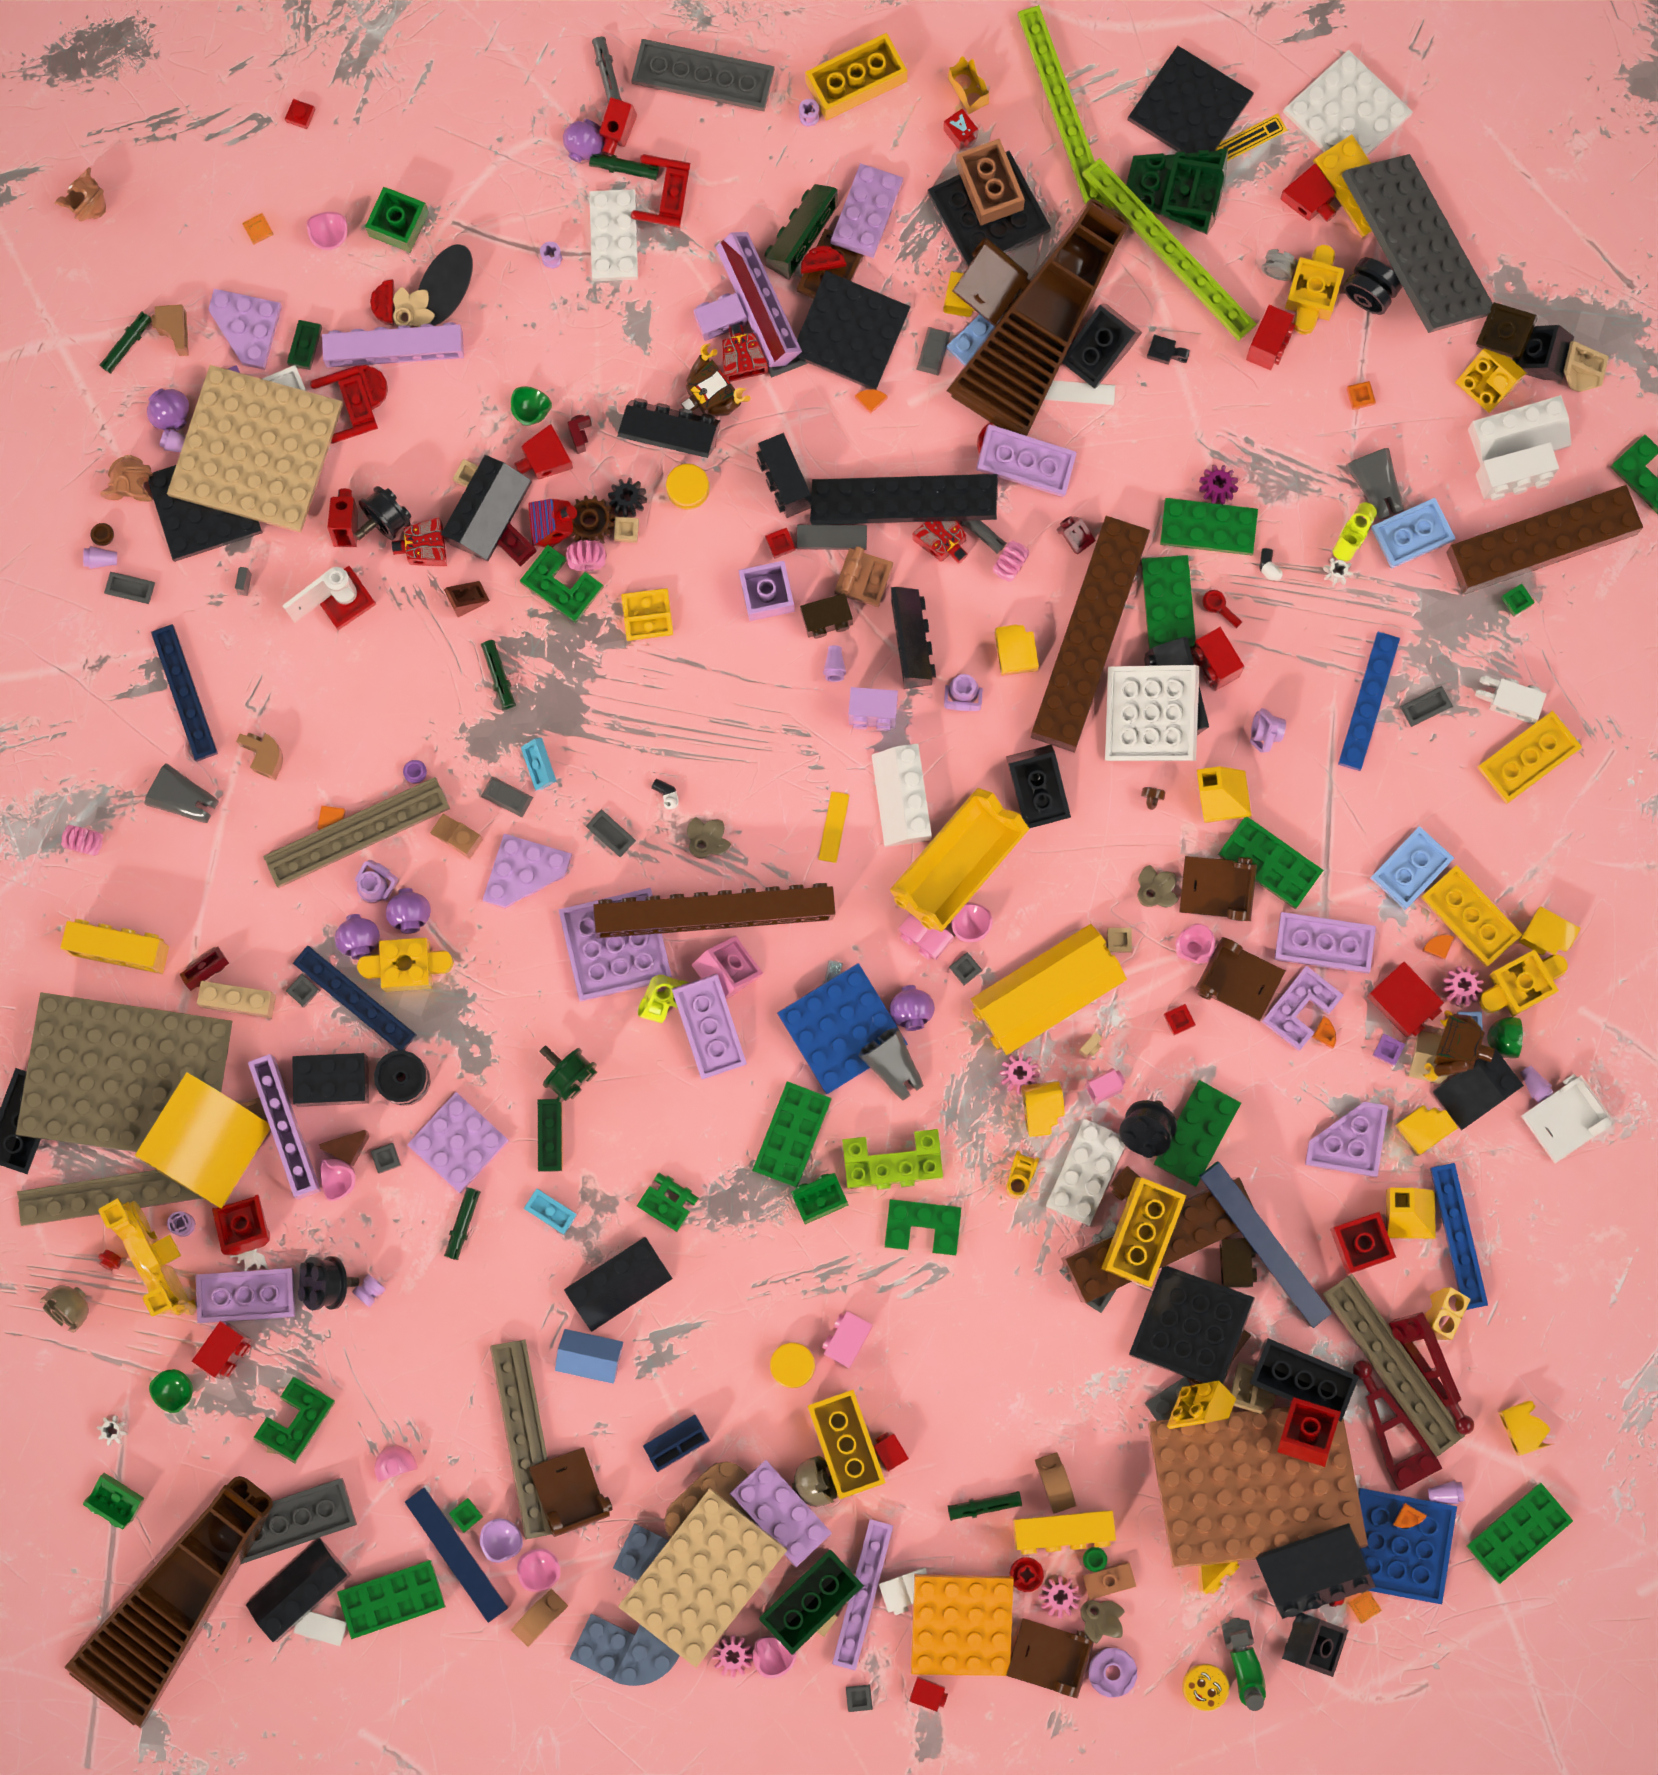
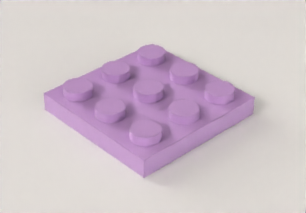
M455 1092L407 1145L461 1194L509 1140Z

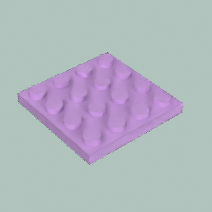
M650 887L604 899H612V903L622 902V898L636 897V901L646 900L647 896H653ZM598 900L558 909L580 1002L649 986L650 980L659 974L672 978L662 934L596 939L593 904H598Z

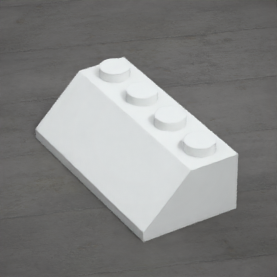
M1561 395L1472 421L1468 428L1480 466L1485 460L1550 442L1554 451L1572 445L1569 416Z
M919 744L896 746L872 754L884 847L931 841L932 834Z

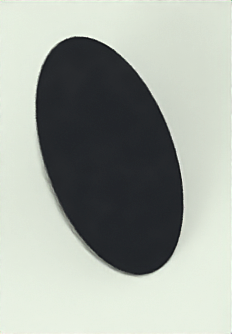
M456 244L443 250L429 265L420 282L418 290H427L429 295V303L426 309L435 314L434 319L429 324L435 326L449 318L460 305L468 290L473 272V258L470 250L464 245Z

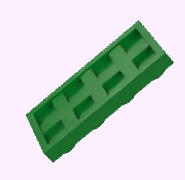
M1165 498L1160 545L1253 556L1258 509Z
M1188 555L1142 558L1141 568L1149 650L1155 646L1182 637H1187L1190 648H1193L1196 636Z
M1244 817L1218 853L1221 858L1226 860L1238 861L1239 857L1252 858L1253 863H1257L1255 882L1295 910L1324 871L1249 817Z
M1199 1080L1177 1120V1130L1172 1138L1169 1149L1164 1154L1159 1155L1153 1165L1196 1188L1201 1180L1199 1175L1208 1167L1241 1102Z
M787 1081L752 1171L796 1188L800 1183L832 1098Z
M1538 1483L1470 1541L1466 1547L1495 1582L1500 1585L1568 1527L1573 1520L1542 1483Z
M432 1560L337 1592L351 1640L446 1607Z

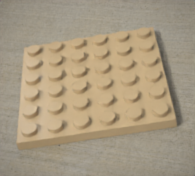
M209 365L167 492L168 496L302 533L343 402Z

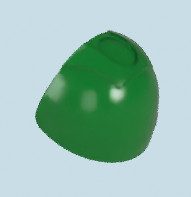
M521 386L512 393V414L523 425L531 426L541 422L552 408L550 398L538 389Z
M1506 1017L1500 1019L1488 1031L1487 1040L1491 1048L1495 1047L1503 1058L1516 1059L1520 1056L1523 1042V1027L1520 1018Z
M176 1369L160 1372L149 1385V1392L155 1404L169 1413L179 1412L188 1404L192 1397V1382L184 1373Z

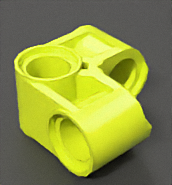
M1368 502L1359 504L1350 520L1347 521L1332 551L1337 559L1345 562L1350 561L1357 549L1362 545L1377 515V510L1372 504Z
M660 974L654 976L650 980L646 993L639 1004L638 1016L657 1023H663L669 1006L677 1008L671 989L690 982ZM667 986L664 991L657 992L660 987Z

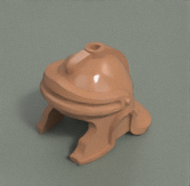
M90 167L69 185L66 197L60 196L54 202L55 205L58 204L61 207L70 209L72 213L76 214L74 219H78L80 222L86 219L101 218L106 213L104 190L91 177L92 168Z
M124 455V457L115 460L108 471L110 478L109 487L100 492L101 497L113 501L120 500L123 496L133 497L137 501H152L148 491L143 488V484L150 480V476H153L150 465H144L140 458L132 455Z

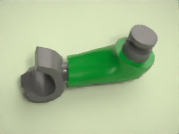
M1240 1618L1230 1619L1228 1623L1222 1624L1221 1627L1226 1648L1232 1650L1230 1654L1236 1673L1239 1698L1249 1710L1258 1711L1264 1706L1266 1684L1255 1650L1250 1646L1254 1644L1249 1620H1240Z

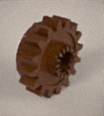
M587 495L584 496V500L575 499L576 504L574 507L577 510V517L572 519L573 532L569 537L575 536V542L579 540H595L604 544L605 536L612 537L609 529H615V524L611 522L615 520V514H610L613 511L611 505L605 507L606 501L604 499L598 501L595 495L592 499H588ZM587 518L596 519L591 525L584 523Z

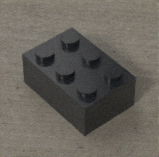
M784 432L759 442V451L756 452L758 459L756 460L761 472L766 471V483L770 492L775 491V504L779 513L784 512L786 518L810 509L812 504L811 493Z
M365 1053L292 1056L293 1104L297 1107L369 1104L368 1056Z

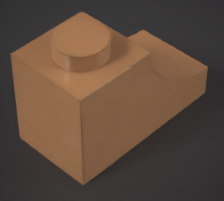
M182 304L155 306V314L151 316L153 328H156L160 336H167L173 340L175 350L179 356H189L187 312Z
M444 813L430 832L431 835L468 859H471L483 841L480 834Z

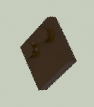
M1493 302L1490 309L1491 312L1487 316L1476 345L1479 348H1485L1521 360L1538 317L1536 314Z

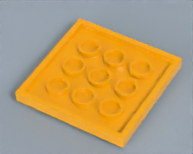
M914 1574L911 1675L1006 1676L1011 1655L1013 1577Z

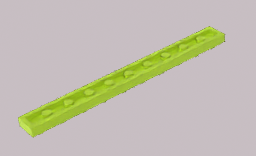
M1038 5L1018 11L1019 22L1084 205L1090 199H1095L1112 210L1111 205L1082 176L1083 172L1095 160L1041 8Z
M1101 158L1083 172L1082 176L1125 219L1126 223L1238 342L1256 327L1257 324Z

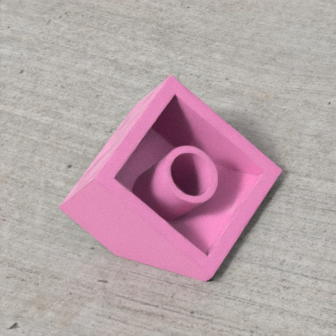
M736 936L706 950L692 964L701 979L716 973L718 974L726 999L734 996L763 975V972Z

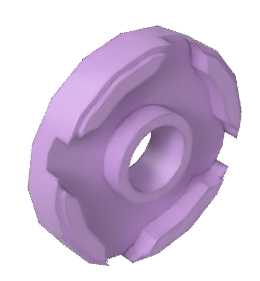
M1105 1648L1097 1652L1091 1659L1088 1667V1678L1092 1687L1099 1694L1109 1698L1120 1697L1128 1694L1134 1687L1137 1680V1666L1134 1659L1126 1651L1119 1648ZM1111 1665L1117 1666L1120 1670L1119 1677L1115 1680H1110L1106 1676V1669Z

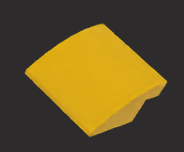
M186 1072L137 1150L135 1157L222 1209L271 1129L269 1123Z

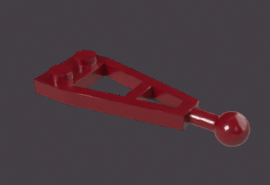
M1420 1312L1404 1316L1388 1323L1395 1339L1400 1341L1445 1407L1449 1406L1456 1419V1430L1463 1435L1470 1434L1475 1427L1474 1421L1471 1417L1464 1415L1458 1404L1462 1399L1435 1333L1424 1313ZM1424 1339L1435 1365L1434 1368L1428 1365L1414 1345V1341Z
M1364 1360L1357 1361L1352 1371L1353 1374L1359 1376V1379L1363 1381L1369 1392L1365 1396V1400L1386 1469L1397 1490L1401 1491L1443 1469L1419 1431L1383 1387L1377 1388L1371 1377V1365ZM1380 1397L1396 1415V1417L1382 1424L1375 1404V1400ZM1402 1423L1423 1450L1394 1465L1384 1432Z

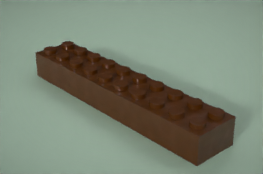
M1107 515L1105 516L1030 738L1075 753L1149 537V529Z
M815 883L812 888H804L803 885H791L788 890H780L779 886L766 887V891L756 892V888L742 889L741 893L732 894V890L718 891L717 895L709 896L708 892H696L693 897H684V894H672L669 899H660L659 895L647 896L646 900L636 901V897L622 898V902L612 903V899L598 900V904H593L595 937L599 939L832 921L836 915L833 886H827V883Z

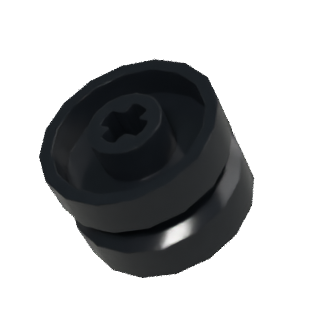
M1368 257L1360 259L1354 268V274L1349 275L1342 286L1344 293L1357 306L1377 315L1385 314L1392 303L1391 298H1396L1403 287L1396 273L1390 267Z
M405 1050L392 1051L383 1056L377 1063L374 1072V1083L378 1092L392 1104L409 1106L421 1101L427 1094L431 1083L430 1072L426 1064L414 1053ZM403 1074H405V1080L400 1082L398 1078L403 1077Z

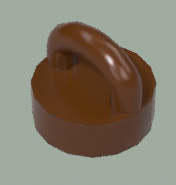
M1144 787L1142 788L1141 797L1147 798V808L1154 810L1157 807L1158 800L1164 801L1166 792L1157 788Z

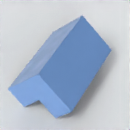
M564 1329L557 1350L555 1371L614 1384L622 1354L623 1341Z

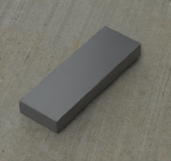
M797 525V549L849 550L850 548L855 550L856 547H861L867 550V525Z

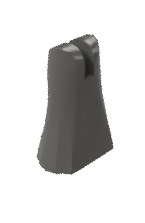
M1389 448L1380 449L1355 459L1346 465L1369 503L1376 508L1377 516L1380 520L1389 517L1385 498L1394 514L1404 511Z
M165 763L151 785L144 804L198 822L208 823L211 815L203 809L196 807V804L199 802L215 810L219 800L189 780L174 767Z
M891 1028L877 1038L881 1043L880 1045L873 1040L861 1049L859 1057L904 1101L911 1096L906 1085L903 1084L908 1080V1083L916 1091L921 1089L924 1084L899 1028Z

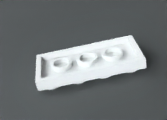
M635 189L589 191L592 281L638 280L637 222L631 218V212L636 210Z
M1083 1119L1045 1207L1090 1226L1125 1147L1120 1134L1087 1119Z

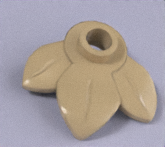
M401 287L395 293L393 298L395 306L393 320L397 326L407 325L412 327L414 325L420 327L422 324H429L434 319L435 314L426 309L429 303L427 290H417L409 295L408 291ZM407 313L408 320L404 322L402 315Z

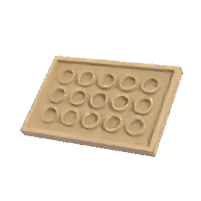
M709 1488L618 1607L697 1668L783 1557L787 1548Z

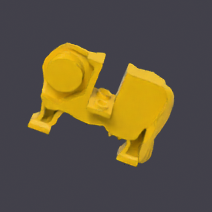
M117 1198L99 1208L98 1212L106 1227L111 1228L122 1239L136 1270L147 1286L148 1293L142 1299L152 1317L165 1313H172L177 1316L183 1313L194 1315L197 1309L195 1300H189L173 1267L165 1266L181 1257L178 1246L171 1234L159 1240L155 1231L151 1232L148 1220L136 1201L130 1203L128 1201L124 1204Z

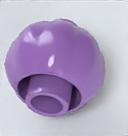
M584 119L583 122L575 121L566 127L563 134V145L570 153L568 157L571 160L581 163L582 160H590L592 154L602 153L601 149L605 138L599 134L601 127L597 123Z
M161 388L148 398L150 402L147 406V417L154 427L162 430L174 428L178 431L187 424L185 419L189 413V401L182 392L175 389L164 390Z
M403 888L387 904L386 919L391 926L401 930L404 934L416 933L428 921L431 907L423 895L413 892L412 888Z
M360 914L347 916L346 921L340 924L335 933V944L338 950L344 955L351 956L354 960L370 955V952L374 951L380 939L379 929L376 924L369 919L361 918Z
M915 985L904 986L901 988L902 991L894 996L890 1002L889 1013L894 1022L901 1027H905L906 1031L923 1029L924 1024L930 1021L934 1014L935 1006L933 999L926 992L916 989Z

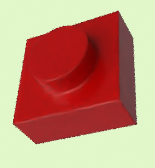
M293 99L285 116V121L308 129L316 109L313 105Z
M787 527L765 536L774 559L796 551Z
M1186 1004L1163 1014L1173 1036L1196 1026Z

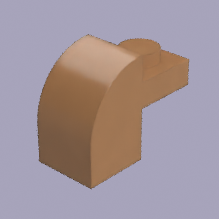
M240 733L236 740L238 745L256 753L250 768L255 773L276 781L283 764V753L279 745L266 733L262 741H260L261 738L252 733H248L247 736Z
M1058 1452L1035 1459V1464L1053 1514L1076 1507L1073 1491Z
M551 1588L523 1615L511 1631L529 1647L566 1610L568 1605Z

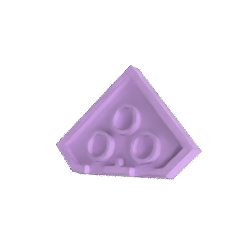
M214 289L208 310L242 365L265 370L282 308L281 303Z
M504 834L482 901L502 908L512 906L515 902L531 896L549 884L565 878L572 854Z
M1363 1102L1308 1141L1305 1165L1377 1178L1388 1106L1370 1102Z

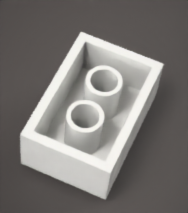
M1550 442L1485 460L1475 475L1483 500L1491 498L1492 501L1504 498L1505 494L1513 492L1514 495L1526 492L1527 488L1536 486V489L1548 486L1559 470V465Z

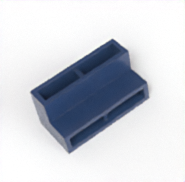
M694 1414L643 1445V1448L656 1472H660L711 1440L698 1417Z

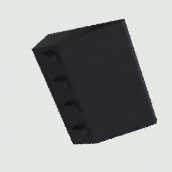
M1349 1523L1266 1551L1256 1557L1269 1592L1282 1619L1294 1617L1311 1609H1318L1322 1605L1341 1601L1346 1597L1364 1593L1376 1587L1369 1563Z

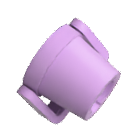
M960 674L951 681L950 685H945L944 707L956 711H980L983 688L978 687L976 680L970 675ZM948 691L952 701H948Z
M1261 708L1260 711L1255 713L1253 718L1250 743L1261 753L1270 752L1274 742H1281L1283 740L1286 720L1273 716L1267 709Z
M368 860L363 863L355 881L358 882L357 891L359 896L366 902L376 903L382 899L388 900L398 882V878L380 863ZM369 866L373 869V871H366V869ZM385 878L391 881L389 887Z

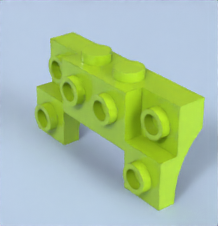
M938 1129L914 1131L916 1151L868 1156L866 1137L842 1139L847 1189L876 1186L877 1190L891 1189L892 1184H900L901 1188L913 1187L915 1182L943 1179Z

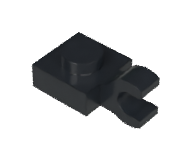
M1154 334L1147 359L1169 365L1171 359L1187 363L1190 350L1182 347L1175 348V340Z

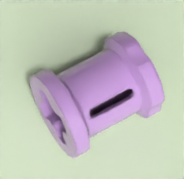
M805 99L799 105L800 122L807 127L816 125L819 121V105L813 99Z
M545 242L540 248L542 262L545 267L555 269L561 265L562 261L560 247L555 242Z

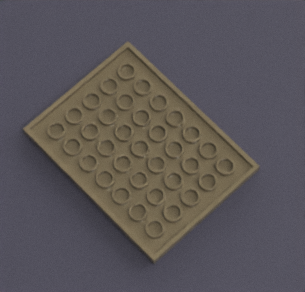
M40 992L16 1135L137 1152L186 1072L217 1091H222L233 1021Z

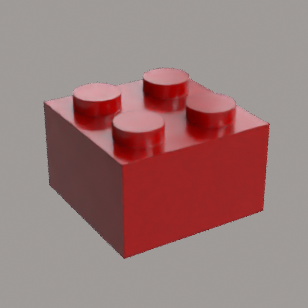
M1269 304L1250 345L1246 360L1270 371L1274 364L1279 365L1296 324L1292 323L1295 315Z
M1221 626L1195 641L1192 649L1193 662L1203 669L1205 673L1203 677L1209 687L1213 686L1215 691L1240 678L1245 666Z
M1380 1211L1330 1229L1347 1275L1397 1258Z
M219 1321L191 1362L214 1378L224 1380L226 1377H231L237 1368L235 1363L240 1356L243 1358L251 1349L249 1343L252 1339L230 1323Z
M1293 1397L1277 1452L1325 1467L1341 1412Z

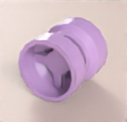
M183 1211L172 1213L167 1220L170 1232L180 1237L192 1234L196 1225L192 1215Z
M368 1273L363 1279L362 1285L356 1286L352 1292L364 1304L371 1307L375 1302L374 1298L382 1295L386 1288Z

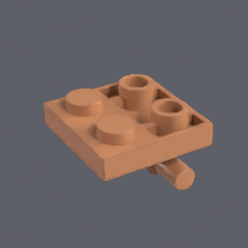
M856 547L855 550L849 548L834 591L835 594L845 593L847 598L879 608L894 562L866 554L861 547Z

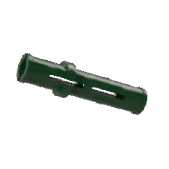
M592 154L590 156V167L609 170V173L619 172L657 181L659 166L617 158V155Z
M141 311L134 322L124 329L125 333L99 364L103 370L109 374L113 372L136 341H140L142 333L152 322L151 317Z
M485 641L481 643V647L494 683L492 685L493 690L497 692L502 710L511 709L516 706L510 690L511 682L506 678L495 641Z
M466 1187L453 1230L449 1232L450 1239L444 1257H449L456 1261L459 1260L464 1241L468 1239L466 1234L481 1191Z
M1017 1491L979 1500L972 1498L968 1499L969 1502L947 1505L950 1521L971 1516L973 1519L977 1518V1515L1022 1507L1020 1492Z

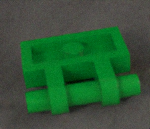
M658 1172L654 1181L661 1185L657 1191L649 1186L637 1207L678 1233L690 1214V1211L685 1209L683 1205L687 1201L695 1206L699 1197L692 1194V1190L688 1187L683 1188L675 1183L674 1179L669 1175L666 1177ZM668 1190L679 1196L676 1202L665 1196Z

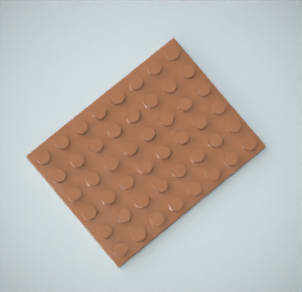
M1290 1407L1268 1409L1261 1414L1253 1411L1231 1413L1228 1419L1173 1429L1167 1427L1169 1420L1150 1421L1148 1428L1172 1569L1256 1560V1557L1261 1553L1348 1523L1360 1547L1366 1548L1368 1546L1344 1418L1342 1422L1338 1421L1325 1467L1277 1452Z

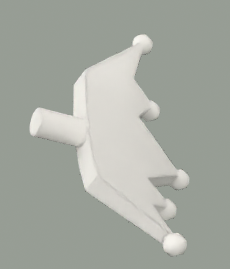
M257 1249L239 1255H230V1258L238 1257L237 1263L244 1260V1271H247L248 1268L255 1264L257 1266L256 1270H259L261 1266L270 1270L264 1255L257 1253Z

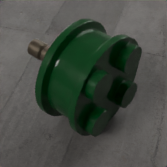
M545 1045L539 1052L555 1068L544 1080L543 1086L545 1088L550 1087L558 1095L557 1100L559 1102L567 1101L570 1098L574 1099L582 1091L580 1086L585 1081H591L598 1073L595 1070L597 1064L595 1062L590 1063L582 1055L583 1050L581 1048L575 1049L561 1060Z

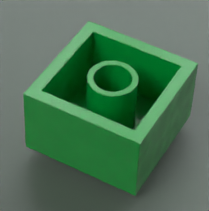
M383 186L365 228L369 237L411 253L429 211L425 202Z

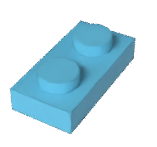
M535 738L523 745L521 750L535 791L543 790L555 783L556 778L542 738Z
M537 1188L523 1208L563 1235L566 1234L577 1217L576 1213Z

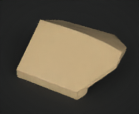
M1571 341L1564 368L1569 388L1577 392H1583L1602 386L1609 356L1578 342Z
M1421 1031L1417 1035L1408 1077L1441 1084L1449 1076H1438L1435 1081H1429L1423 1076V1074L1430 1073V1071L1424 1068L1425 1064L1430 1063L1434 1067L1437 1065L1434 1064V1060L1442 1035Z
M1239 1362L1230 1393L1236 1398L1234 1406L1260 1414L1274 1407L1275 1394L1250 1384L1254 1366Z

